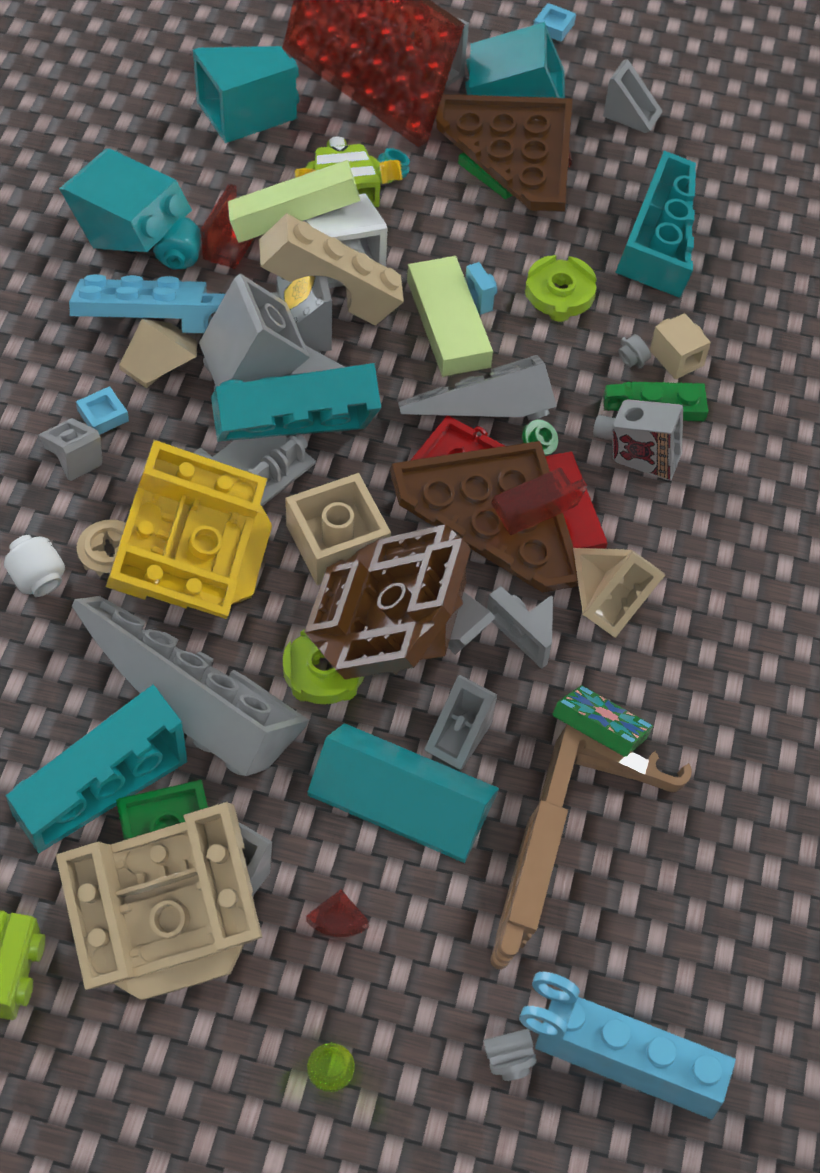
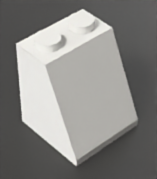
M366 194L359 195V202L304 220L313 228L338 239L346 246L359 253L366 254L372 260L386 267L388 228ZM327 277L329 288L345 286L340 281Z

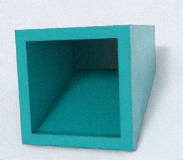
M545 22L470 44V58L466 59L469 80L465 82L467 95L565 98V70Z
M281 46L205 47L193 49L197 103L225 143L297 119V104H299L300 98L296 89V78L299 77V69L294 58H289Z
M110 148L103 150L59 188L93 249L148 252L166 235L177 220L186 217L192 211L177 180Z

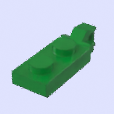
M625 382L623 384L605 386L603 395L605 411H619L622 402L629 399L683 405V421H704L708 415L705 383Z

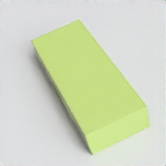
M345 160L228 201L229 219L238 243L265 234L286 213L300 221H304L359 202L360 197L349 162Z
M451 256L408 264L407 282L442 377L491 368L493 349L457 257Z

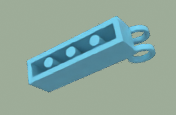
M538 972L535 974L532 987L540 995L552 1000L548 1010L536 1006H525L520 1014V1022L526 1028L539 1034L535 1049L711 1120L724 1102L735 1065V1058L578 997L580 993L579 988L572 981L550 972ZM546 984L556 986L565 992L555 990ZM535 1019L542 1020V1021H544V1023H541V1022H539V1021H537V1020H535Z

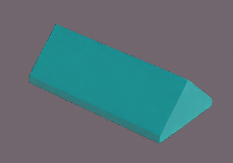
M344 723L326 737L307 796L465 863L498 794L499 788Z

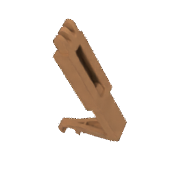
M566 724L555 742L539 804L527 821L491 955L493 967L504 969L517 954L519 948H523L526 942L530 940L532 934L534 935L537 931L568 809L562 807L574 762L577 765L641 781L669 792L681 790L689 781L692 774L690 764L680 769L677 773L678 777H673L660 772L656 768V762L659 759L656 751L648 759L633 752L627 757H623Z

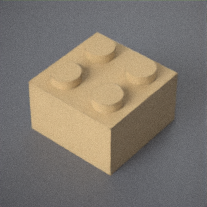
M359 473L285 498L286 526L317 586L322 583L325 571L330 565L340 560L346 562L365 546L378 539L391 537V531Z

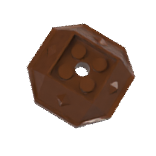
M446 524L376 540L357 551L346 562L340 560L327 567L304 631L305 634L345 680L392 672L397 675L400 670L415 668L420 660L445 656L458 610L463 605L462 596L466 585V564L471 548L461 536L456 534Z

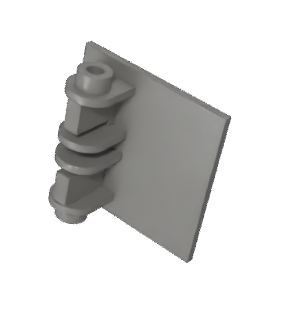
M300 434L296 437L289 436L288 438L284 435L234 440L213 456L220 463L267 478L260 503L261 506L265 505L316 464V460L305 452L308 443Z

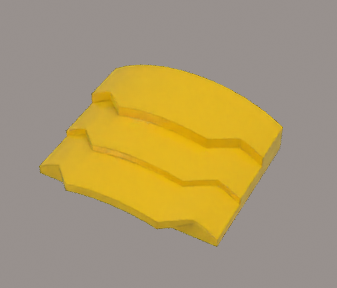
M154 440L120 539L106 587L144 600L149 596L185 609L188 606L227 619L231 605L252 598L261 563L272 529V524L260 504L267 478Z

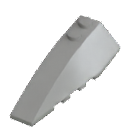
M101 596L74 600L72 608L95 642L139 693H142L154 684L182 721L183 732L193 739L194 745L203 751L212 752L225 762V766L233 773L248 776L268 769L306 728L309 719L239 672L233 670L229 676L211 666L214 659L200 651L195 655L177 648L176 645L179 639L166 632L143 629L145 625L144 620Z

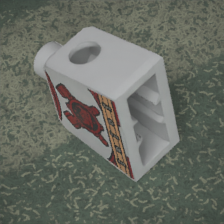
M627 399L622 402L616 418L603 415L597 416L593 436L612 441L613 460L616 463L671 481L682 455L683 405Z

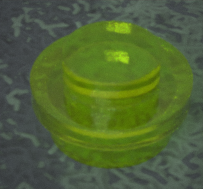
M336 1043L323 1044L317 1047L308 1059L307 1072L309 1079L320 1090L326 1092L339 1091L350 1083L354 1075V1059L351 1053L342 1045Z

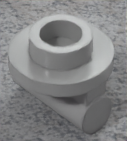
M529 1029L483 1040L487 1058L490 1061L491 1073L502 1075V1079L505 1081L517 1080L529 1075V1068L537 1062L532 1048L533 1042Z

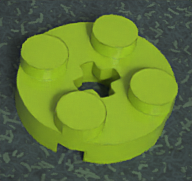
M550 255L537 260L530 267L525 286V296L535 308L548 314L552 320L564 322L570 316L579 315L591 307L597 290L596 275L587 263L578 258L568 256V261L556 260L557 255ZM555 284H558L560 286L566 284L568 285V287L566 289H560L555 287Z
M305 629L300 632V637L296 638L292 644L291 641L287 644L283 653V674L296 699L316 704H332L355 697L364 676L345 680L334 667L326 671L315 668L314 665L319 664L320 658H325V656L305 634Z

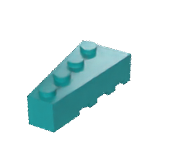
M665 150L663 151L615 271L617 274L681 298L693 272L691 256L694 248L692 225L695 220V210H693L696 181L695 162Z
M375 363L283 377H266L249 382L228 380L220 383V386H216L211 397L217 442L366 429L381 409Z
M152 684L28 779L18 783L5 796L13 817L36 851L41 853L117 806L116 799L137 794L187 763L182 721L155 685Z

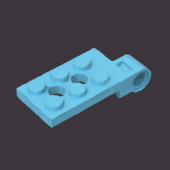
M95 274L88 275L84 279L79 280L69 301L70 316L182 319V333H204L212 320L211 314L217 311L225 294L206 293V282L179 281V278L172 276L160 277L157 281L143 280L142 277L135 275L124 276L121 280H108L104 275Z

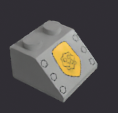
M277 276V292H272V294L288 304L304 344L317 352L332 350V298L327 277L307 276L289 282Z

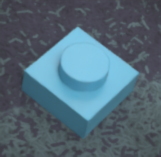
M547 3L534 20V25L545 22L551 39L561 42L575 24L576 13Z
M480 262L466 266L465 280L478 313L481 315L493 311L494 295L497 294V285L494 277L486 273Z
M110 386L76 401L77 411L85 423L98 430L99 435L129 421L127 410Z

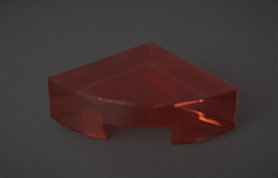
M342 889L306 915V922L320 933L333 937H349L369 928L368 919Z

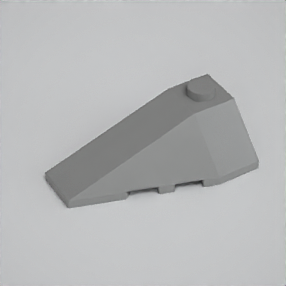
M538 355L491 369L492 377L484 379V376H470L456 383V389L449 391L447 386L440 387L398 402L401 414L487 417L527 416L528 420L549 415V409L557 407L545 363Z

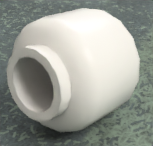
M24 535L10 544V552L5 557L4 567L21 593L40 597L49 594L59 587L62 583L61 577L65 571V565L48 538L40 536L32 538L30 535Z

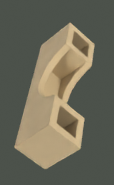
M287 213L259 239L260 266L289 282L307 276H326L340 281L346 286L348 312L375 326L404 302L401 275L394 269L385 267L369 258L366 254L359 253L341 243L338 239L322 233L307 222L300 221Z

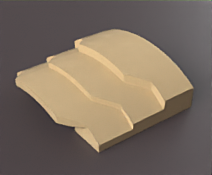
M224 802L184 815L185 822L111 845L95 842L56 854L85 990L115 984L140 1000L174 992L231 974L244 944L263 938L243 854V849H245L233 804Z

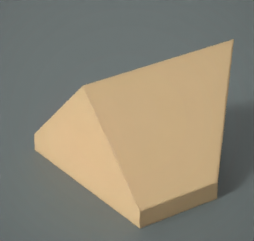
M142 319L119 364L120 370L145 388H148L163 374L197 357V341L188 334L182 333V330L172 323Z
M573 548L583 615L616 638L664 578L665 573L633 550Z

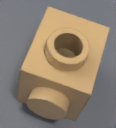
M684 313L673 319H665L655 327L650 352L676 380L705 365L711 341L704 335L702 329L697 324H694Z

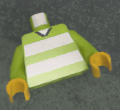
M342 137L329 139L327 147H319L316 150L314 161L308 162L305 168L295 169L296 178L348 160L359 195L366 194L374 207L380 206V184H387L393 180H403L399 160H388L380 163L376 158L368 155L365 146L361 144L347 145L346 140Z

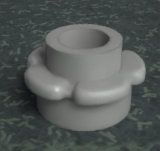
M634 334L628 339L623 337L620 340L622 347L618 350V353L623 362L630 368L634 365L639 369L643 368L644 362L651 358V353L642 338Z

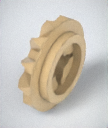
M102 520L90 525L82 532L77 542V554L86 570H94L99 577L103 573H110L126 524L125 522ZM106 539H109V543L115 548L113 557L107 556V553L104 551Z

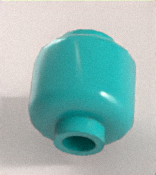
M180 218L166 235L154 245L153 252L156 258L170 269L178 270L192 267L199 258L203 239L202 231L190 218Z

